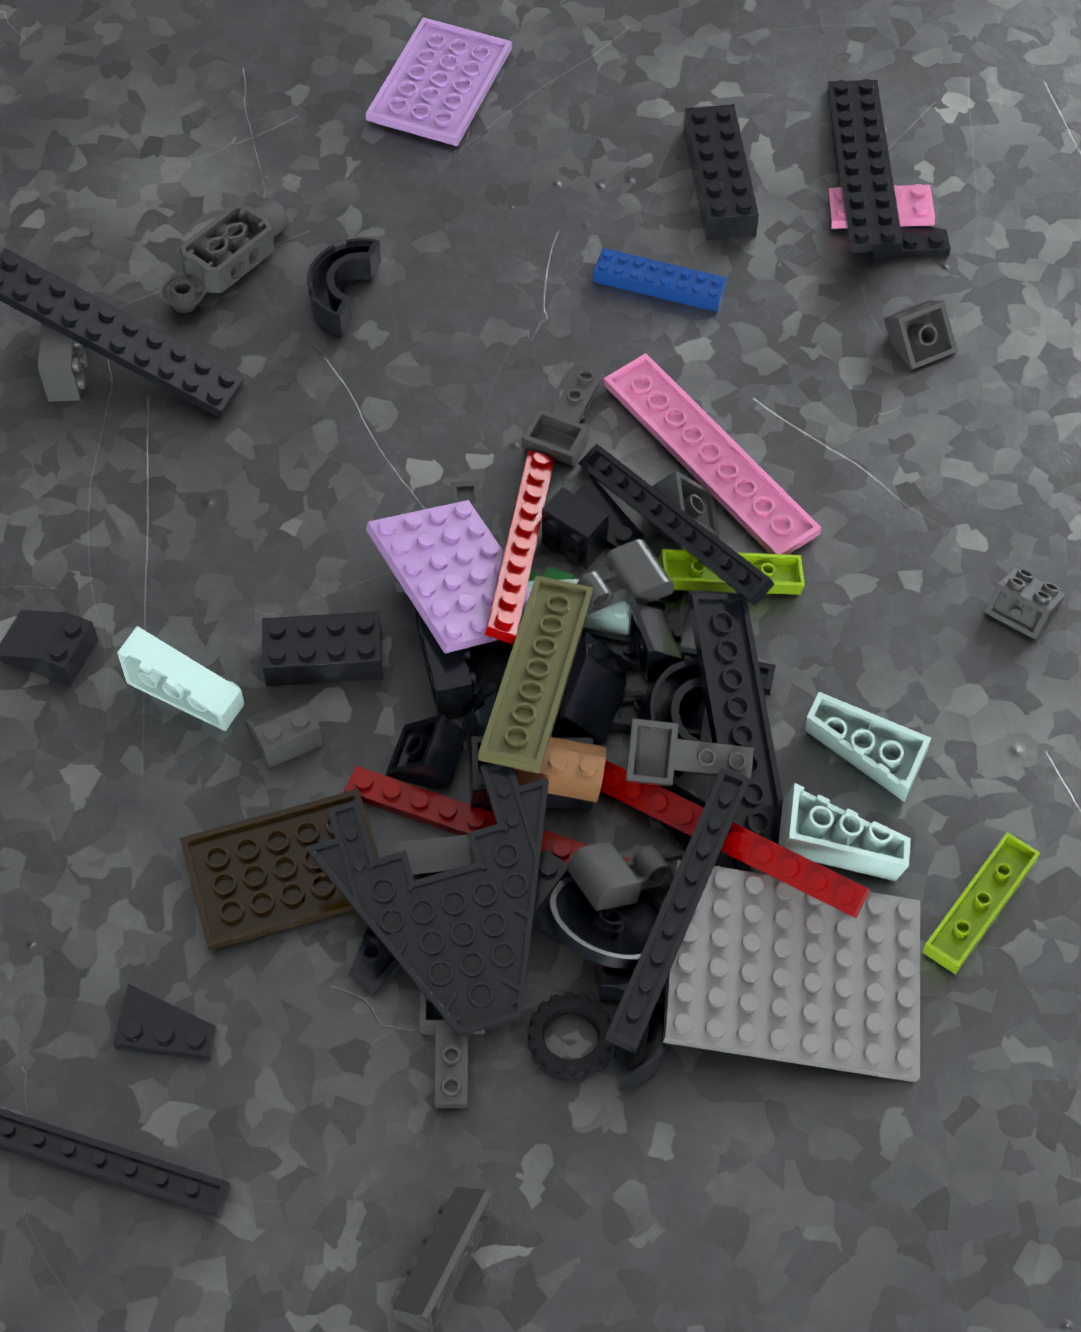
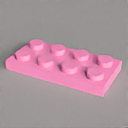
M894 185L900 227L934 226L935 212L931 185ZM841 187L828 188L831 229L846 228Z

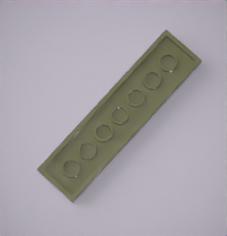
M541 576L535 577L479 749L478 760L540 774L589 610L594 587Z

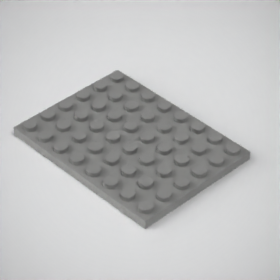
M677 860L674 865V877L681 860ZM714 866L667 977L663 1043L917 1082L920 1079V900L869 892L856 919L770 875Z

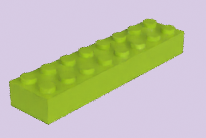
M661 550L658 561L674 584L673 590L736 592L685 550ZM737 552L773 581L775 585L766 594H801L805 586L801 555Z
M1007 832L926 942L922 953L956 975L1035 865L1040 852Z

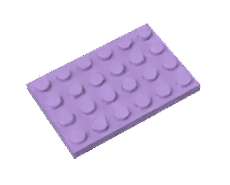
M423 17L368 108L366 121L458 146L511 52L512 41Z
M469 500L373 520L367 523V533L444 653L498 640L486 636L484 633L503 550ZM528 586L526 589L519 626L531 592Z

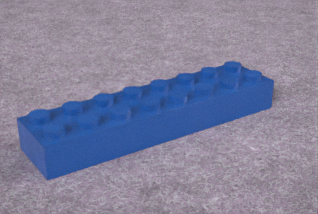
M602 248L593 270V282L715 312L719 310L727 287V277Z

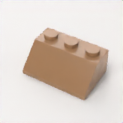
M550 737L540 774L514 768L518 784L520 786L548 778L549 794L597 802L605 767L606 747Z

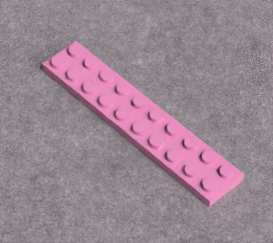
M646 353L604 378L603 385L702 486L709 490L711 495L769 554L789 555L821 534L822 527Z

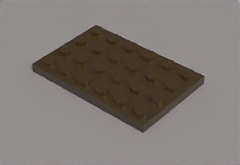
M359 789L180 838L209 951L354 910L308 854L306 846L335 838L327 808L358 800L374 858H380Z

